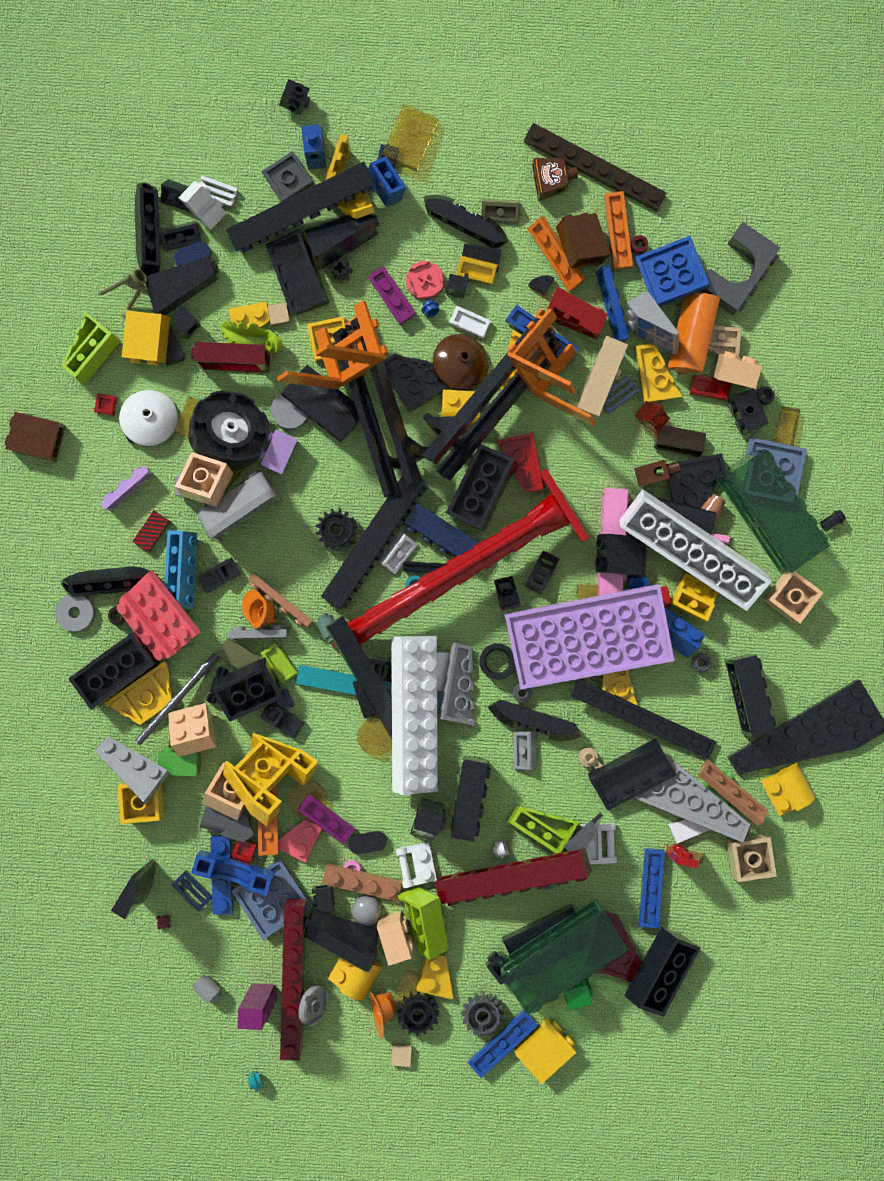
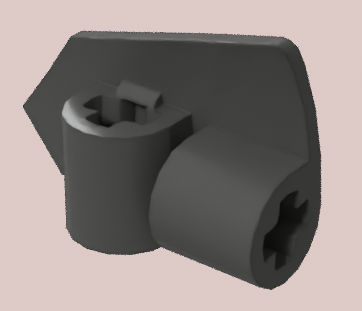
M208 806L205 807L200 824L201 828L219 832L221 836L245 842L254 835L247 814L242 812L237 821Z

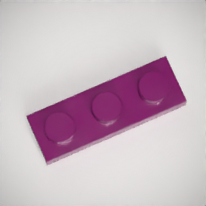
M384 266L368 276L369 281L399 325H402L416 315Z
M309 794L298 808L299 812L342 844L346 842L355 830L354 826L312 794Z

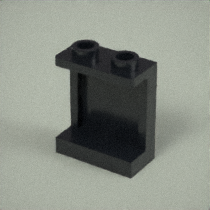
M598 534L595 560L596 573L645 576L647 548L645 543L629 535Z

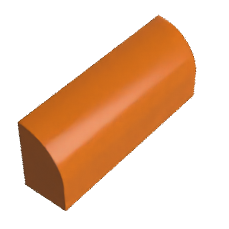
M694 293L684 297L676 329L679 332L678 354L674 355L671 353L667 368L680 374L703 372L720 297L707 293Z

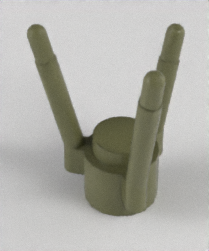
M136 269L130 275L104 289L99 294L104 295L127 283L130 288L138 289L127 306L129 310L140 293L146 289L144 285L147 282L146 274L142 270Z

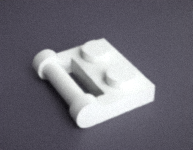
M616 823L599 824L595 835L586 848L590 864L617 863L614 846ZM601 831H606L607 856H602Z
M429 841L395 849L396 855L399 856L402 870L403 888L437 880ZM407 853H412L416 878H411Z

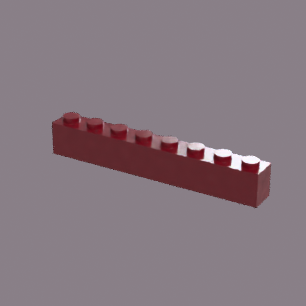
M586 848L440 876L434 884L441 904L452 906L458 904L459 901L465 900L468 903L475 901L479 897L489 899L494 897L495 894L500 893L501 896H506L516 890L526 892L533 887L543 889L549 887V884L556 883L559 886L567 884L570 880L581 882L587 880L592 869Z
M287 898L284 905L280 1060L300 1061L302 1053L303 1023L299 1019V1005L304 995V934L306 929L304 924L307 899Z

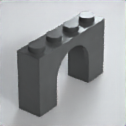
M744 222L741 223L727 244L745 255L751 265L749 279L740 283L730 282L710 269L706 274L710 288L699 291L700 293L720 297L719 306L732 315L737 310L741 312L747 304L745 301L748 295L752 296L758 286L755 284L758 280L762 281L769 272L766 268L769 264L773 265L779 257L777 252L781 248Z

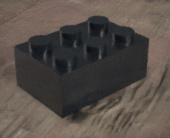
M266 657L212 681V691L229 722L283 698L282 688Z

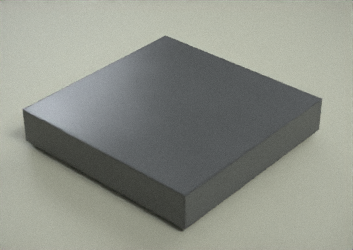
M293 151L261 171L280 202L314 185L313 180Z

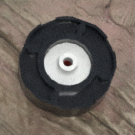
M225 390L213 392L210 396L200 400L193 410L189 423V443L196 454L227 463L232 471L247 468L259 458L268 441L269 422L265 412H261L254 405L255 401L244 394Z

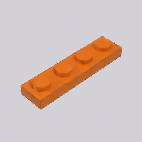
M624 191L605 193L604 202L613 270L630 269L633 267Z
M545 217L538 218L528 228V231L569 292L573 291L586 279L578 267H569L561 241Z
M277 785L270 791L275 797H277ZM278 815L267 826L258 820V855H278Z

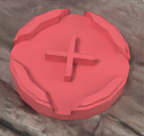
M429 261L417 262L409 269L407 274V288L417 299H433L443 288V273L439 266Z

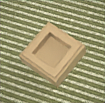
M287 303L268 306L271 326L290 323Z
M393 1044L391 1066L410 1067L412 1045Z

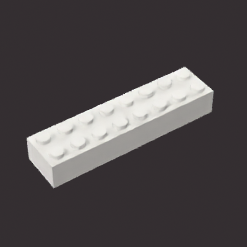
M643 489L619 520L622 529L746 611L772 582L767 572Z
M391 636L392 791L401 795L438 792L437 636Z

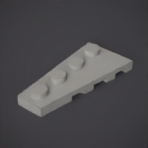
M452 643L438 719L475 726V719L472 716V710L474 709L472 690L474 689L473 682H471V672H473L471 646L459 643Z
M109 736L105 738L95 751L145 805L169 775L167 769Z

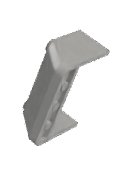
M255 471L247 476L248 480L224 495L218 507L206 504L198 509L199 513L197 516L210 540L222 543L223 540L220 536L274 499L279 503L283 502L266 475Z

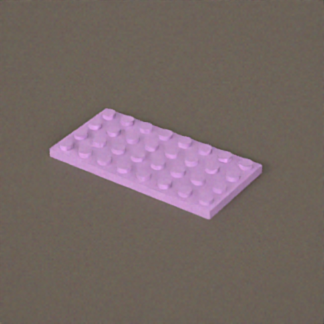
M660 584L505 614L520 689L674 661Z

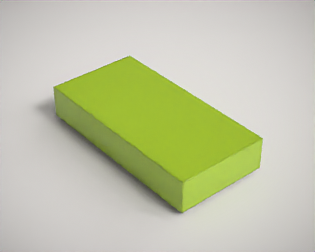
M277 642L260 653L263 658L266 657L272 671L281 684H284L298 674Z

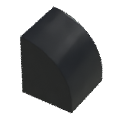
M180 304L175 314V321L180 331L189 338L201 324Z

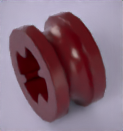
M642 235L635 236L630 243L631 251L636 255L643 254L648 247L647 238ZM639 241H641V242H642V245H641V246H644V247H640L639 249H637V248H636V245H637V244H634V243H638Z

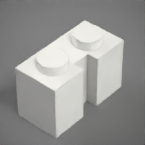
M194 181L179 199L204 226L212 230L226 215V212L222 209L224 205L216 197L212 198L210 195L211 190L204 183L200 185Z

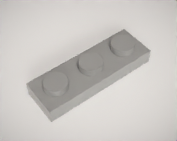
M272 625V629H265L264 626H261L258 629L246 630L245 626H234V630L228 631V639L289 636V628H284V625Z

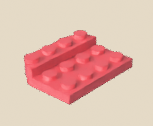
M153 570L148 572L128 593L122 595L117 605V611L122 614L125 621L156 660L167 659L173 656L201 632Z

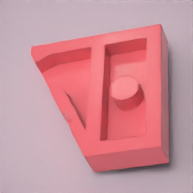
M305 818L278 840V850L306 863L322 828Z

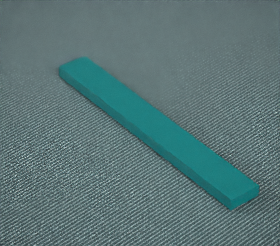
M299 665L296 684L356 695L353 682L357 680L353 674ZM381 680L392 699V682ZM437 691V711H440L442 691Z

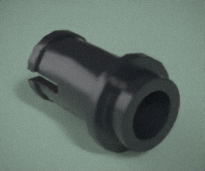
M835 510L832 515L819 521V524L827 532L837 524H843L846 517L841 510Z

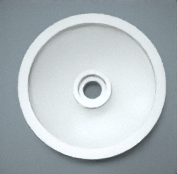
M144 390L131 395L124 402L120 410L119 420L124 434L131 441L143 446H154L165 442L173 435L178 424V413L172 400L165 394L154 390ZM149 411L150 415L144 416V413Z

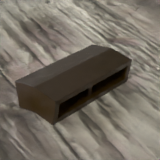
M659 424L656 430L654 448L701 457L704 452L706 433Z

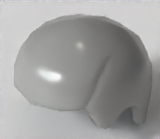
M367 894L359 896L352 908L354 920L367 926L375 924L382 912L380 900L375 896Z

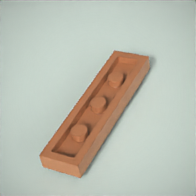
M252 572L248 577L252 581L250 585L258 592L262 589L266 593L265 598L272 603L275 601L281 605L279 609L286 615L291 613L296 617L294 621L302 628L304 626L310 627L314 621L258 575Z
M705 761L698 776L757 826L761 825L764 822L768 809L711 761Z
M327 863L322 884L397 901L402 881Z

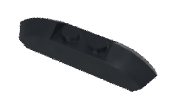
M142 182L137 184L135 194L136 256L140 270L148 276L158 273L161 266L158 190L156 187Z
M443 195L423 197L428 215L489 247L496 249L509 242L503 229L489 217L483 220L481 215L466 211L464 206L453 204L455 199Z
M120 567L83 571L62 579L61 585L71 597L128 592L150 570L141 567Z
M501 699L488 706L491 713L500 722L509 727H513L515 721L518 722V726L527 729L530 725L536 727V731L547 734V731H549V739L554 741H569L581 737L574 722Z

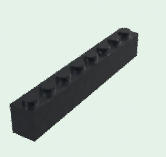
M363 161L226 229V232L235 250H242L245 253L253 249L252 245L257 242L260 245L270 240L269 236L273 234L280 236L287 232L286 228L290 226L296 228L304 224L303 220L308 217L311 220L321 215L320 211L326 208L328 211H331L338 207L337 203L343 200L347 203L355 199L354 195L362 192L363 195L372 191V186L375 185V182L366 162Z
M404 474L398 481L401 494L396 497H387L321 595L322 598L340 610L343 607H348L352 601V598H350L354 591L358 592L363 585L361 582L362 578L365 575L369 576L374 568L371 565L375 559L379 561L385 552L382 550L385 544L389 545L394 539L395 535L393 532L396 528L400 529L406 520L404 516L407 512L411 513L416 505L414 502L418 496L422 497L427 490L425 480L422 479V483L416 486L412 484L407 485Z

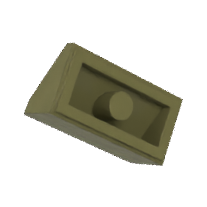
M482 199L481 216L483 220L489 217L495 222L519 223L520 201Z
M228 638L217 654L237 669L260 660L257 656Z

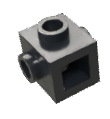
M288 79L279 105L291 112L301 114L302 109H307L310 97L307 95L310 88Z

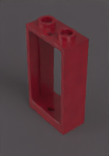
M195 342L194 348L191 349V358L202 370L270 373V352L265 345Z

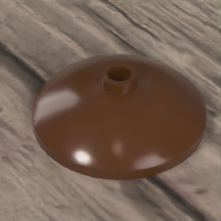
M463 334L450 335L439 342L433 353V367L436 375L444 384L458 390L474 388L487 375L489 368L487 353L484 347L470 336ZM461 355H465L467 359H463Z

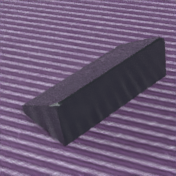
M169 179L161 184V202L192 213L179 199L189 186Z
M197 221L162 228L159 231L165 251L202 242Z
M464 244L462 256L497 264L496 272H498L501 249Z
M171 324L169 325L166 366L185 360L184 352Z

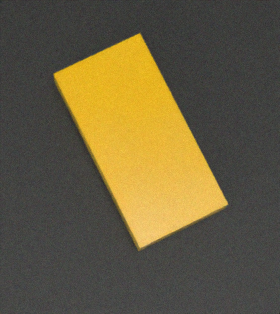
M460 256L456 275L464 277L465 273L469 274V279L493 285L498 265Z

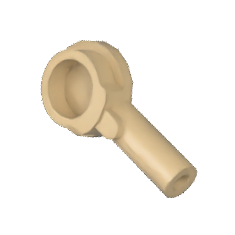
M587 747L580 751L579 762L585 767L593 766L595 769L603 766L597 760L598 755L594 749Z

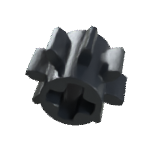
M339 258V261L333 262V268L328 269L329 273L333 274L332 280L338 279L340 284H342V280L347 279L349 281L348 273H353L352 268H347L349 261L344 263ZM339 268H343L342 273L339 274Z

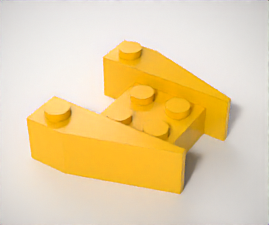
M253 733L250 744L252 750L236 766L226 761L223 775L250 814L267 826L278 815L282 802L271 794L270 791L286 774L304 786L315 774L318 761L303 750Z

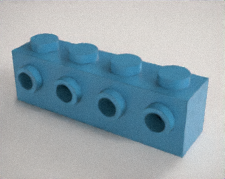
M167 531L164 585L183 609H193L195 601L197 533Z

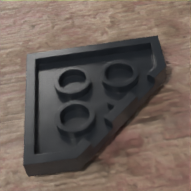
M393 354L384 360L391 385L409 413L442 393L443 390L450 388L438 378L431 362L417 358H408L398 354Z
M722 453L679 461L681 472L670 475L671 480L668 481L671 500L702 508L720 479L726 473Z

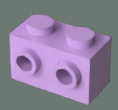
M277 429L274 432L270 431L267 441L269 444L266 450L263 449L258 458L261 461L260 465L282 474L298 439Z

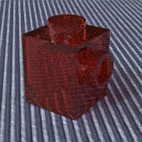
M645 401L635 414V417L644 427L657 433L661 431L670 419L664 408L657 402L653 404Z

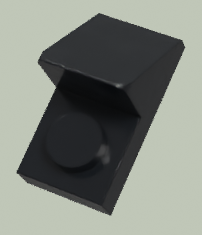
M513 576L495 579L494 584L501 610L521 607Z

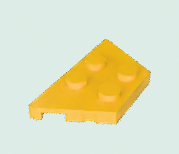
M162 662L109 699L104 705L118 711L119 714L125 717H129L139 725L148 721L162 711L173 698L168 662Z

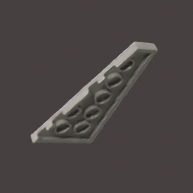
M668 755L666 757L676 776L634 797L740 842H744L750 823Z

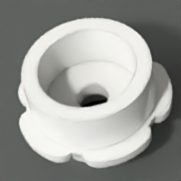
M504 840L495 841L493 851L496 857L500 856L501 859H504V856L509 855L508 846Z

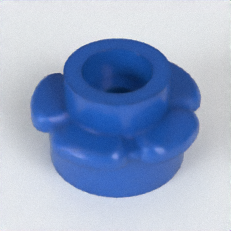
M433 300L426 301L421 309L422 313L428 318L435 316L440 310L438 307L439 303Z

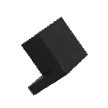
M465 273L464 277L450 274L448 284L446 285V294L464 298L469 274Z

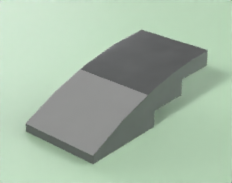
M601 812L568 840L564 845L567 852L588 847L603 815ZM556 883L549 884V887L552 888Z

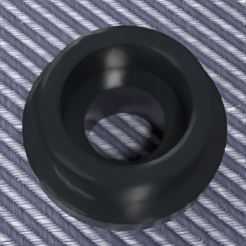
M763 386L756 390L762 406L769 405L773 401L774 392L771 388ZM762 393L766 394V400L761 398Z

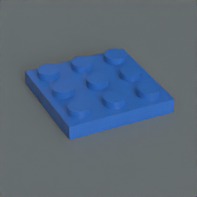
M691 236L635 257L647 291L659 307L710 288Z

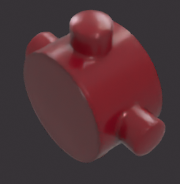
M170 915L157 916V928L159 930L171 927Z

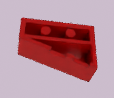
M559 287L556 288L548 306V309H552L557 317L554 321L555 323L595 340L599 337L608 316L603 309L594 307Z

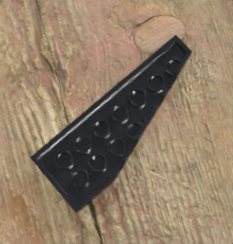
M856 679L774 728L775 732L764 734L727 756L735 772L743 774L849 751L861 747L884 733V719L860 679Z

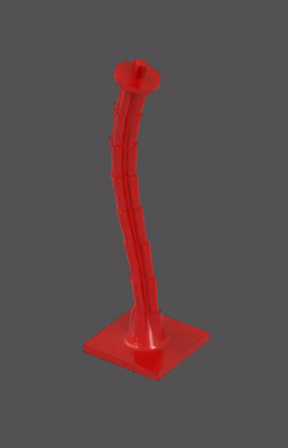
M548 469L540 472V475L550 494L527 513L528 516L500 529V533L474 545L473 549L445 562L446 565L418 578L419 581L392 594L391 598L366 610L365 614L347 622L361 648L363 643L377 633L381 634L403 617L407 618L429 601L433 602L456 585L460 586L484 568H490L512 551L515 553L539 535L542 537L563 527L571 526L580 543L588 539V535Z

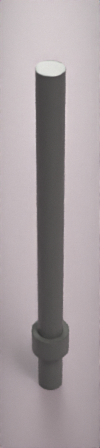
M213 653L204 664L201 663L197 668L198 671L134 741L141 746L195 684L211 671L210 668L220 657Z

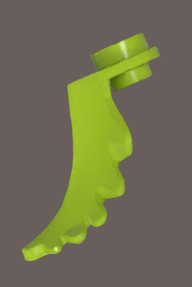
M223 321L220 324L224 339L229 338L228 343L265 345L271 354H277L282 350V339L271 330L261 329L256 323H250L248 327L243 322H239L237 326L234 321H231V323Z

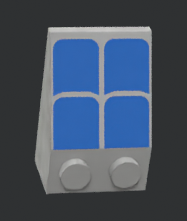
M646 291L628 301V311H626L629 330L631 332L634 331L639 338L674 355L678 354L679 332L649 292Z

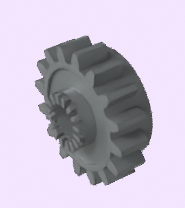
M482 991L481 996H478L475 992L473 999L470 996L467 997L469 1003H463V1008L465 1009L461 1011L462 1016H464L462 1019L463 1024H467L468 1031L473 1030V1035L479 1033L483 1037L484 1034L488 1033L491 1036V1032L493 1030L497 1032V1026L503 1024L500 1019L504 1017V1012L501 1011L503 1006L498 1004V997L492 999V993L485 996V992ZM481 1011H485L488 1013L484 1017L478 1015V1013Z

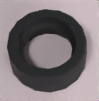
M494 643L488 645L480 655L479 664L481 670L491 679L501 680L507 678L515 669L513 651L504 644ZM495 650L505 652L509 659L508 667L500 673L492 672L486 664L488 654Z

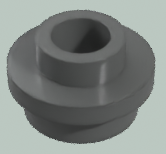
M698 653L692 659V666L698 672H706L711 667V658L705 653ZM700 659L704 660L703 666H699L698 661Z
M517 684L512 691L514 699L518 702L528 701L532 694L531 689H523L526 694L521 697L518 694L519 690H521L520 685Z

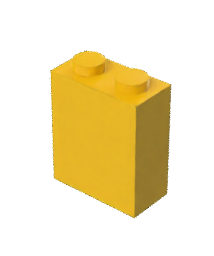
M126 310L122 357L128 358L130 363L141 364V360L147 361V365L158 366V362L166 363L170 317L162 314Z
M549 1017L514 1048L515 1055L541 1084L576 1054L575 1041L570 1035L565 1036L561 1025L556 1020L552 1021Z

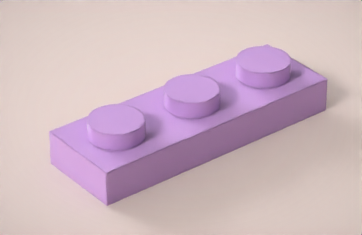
M145 466L135 469L132 472L133 476L118 484L117 490L104 496V501L100 503L105 510L112 511L153 475L151 470Z

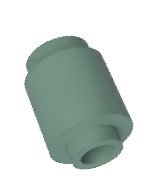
M326 613L317 618L316 626L323 639L330 643L333 640L325 626L335 619L333 615L328 616Z

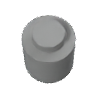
M204 974L193 985L196 989L195 992L207 1004L210 1001L214 1003L221 996L219 991L222 988Z

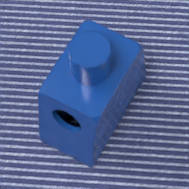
M321 125L302 126L304 155L308 170L327 168ZM313 154H318V155H319V156L316 157V158H312V155H313Z

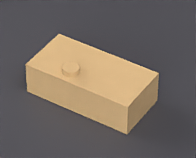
M608 336L605 337L600 346L576 408L590 414L594 421L598 419L614 379L618 380L622 369H619V366L628 344Z

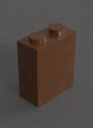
M582 213L576 216L569 214L561 218V221L556 226V230L569 267L577 268L603 264L611 253L597 214Z
M14 412V416L10 419L11 428L9 435L5 438V449L57 462L65 425Z

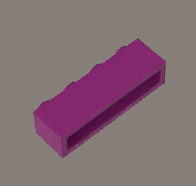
M251 983L238 1008L237 1029L262 1030L264 1024L268 1023L269 1016H271L272 1009H274V1004L277 1002V991H274V984Z

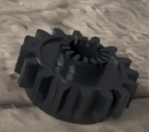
M331 509L330 514L324 512L325 517H319L318 519L321 523L316 524V527L319 528L316 535H321L318 541L320 543L325 541L324 547L327 548L331 545V550L333 551L336 546H338L340 551L342 550V545L349 547L348 542L355 541L352 535L358 534L356 531H353L354 528L358 527L357 524H352L354 517L348 518L349 512L342 514V509H339L338 512ZM334 525L341 526V532L337 535L332 533Z
M411 991L409 998L404 995L403 1002L398 1003L400 1008L397 1009L398 1023H403L402 1029H407L408 1034L413 1032L416 1033V1036H419V1033H424L425 1035L427 1030H433V1024L438 1023V1018H436L439 1016V1010H437L438 1003H433V996L428 998L427 993L421 995L419 991H417V995H414ZM421 1011L422 1014L417 1016L414 1012Z

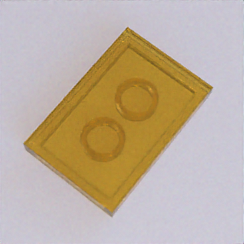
M403 104L382 152V157L386 156L388 160L417 172L437 126L438 118Z

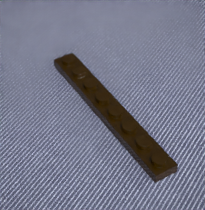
M535 123L532 124L524 139V143L553 158H563L566 165L577 167L578 171L618 192L624 191L625 196L656 212L667 192Z

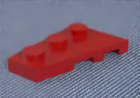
M534 433L496 440L503 454L515 459L517 462L513 472L524 492L544 490Z
M675 843L673 846L667 845L665 852L676 864L696 869L704 857V853L685 849V846Z

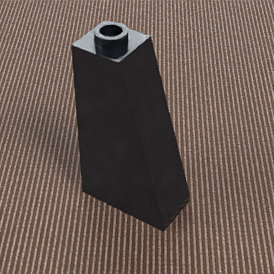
M369 214L357 219L347 215L306 229L305 233L318 270L323 269L377 236L376 227L379 226L376 214Z
M206 256L146 276L147 282L145 285L155 314L166 316L179 307L180 304L182 305L217 281L216 273L219 272L216 261L212 262L210 257Z
M314 909L309 917H305V938L366 972L370 971L376 959L377 928Z

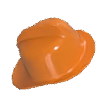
M249 590L244 595L242 613L254 629L276 622L274 605L264 599L257 590Z
M369 992L376 1031L379 1037L383 1039L384 1025L393 1019L396 1005L390 992L373 995L372 992Z

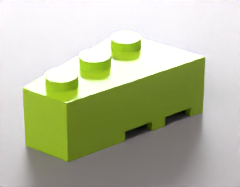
M84 311L82 316L84 319L80 328H77L75 332L77 334L73 345L70 344L61 367L85 385L121 340Z
M516 806L507 821L508 824L554 854L562 852L564 845L568 842L579 824L578 821L521 806Z
M417 886L398 895L399 901L404 902L407 910L404 913L406 919L410 918L413 929L410 931L418 953L431 960L449 950L448 937L444 927L445 920L441 910L442 904L439 897Z

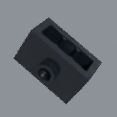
M754 388L732 396L728 400L729 411L732 414L734 413L736 427L742 432V435L769 423Z

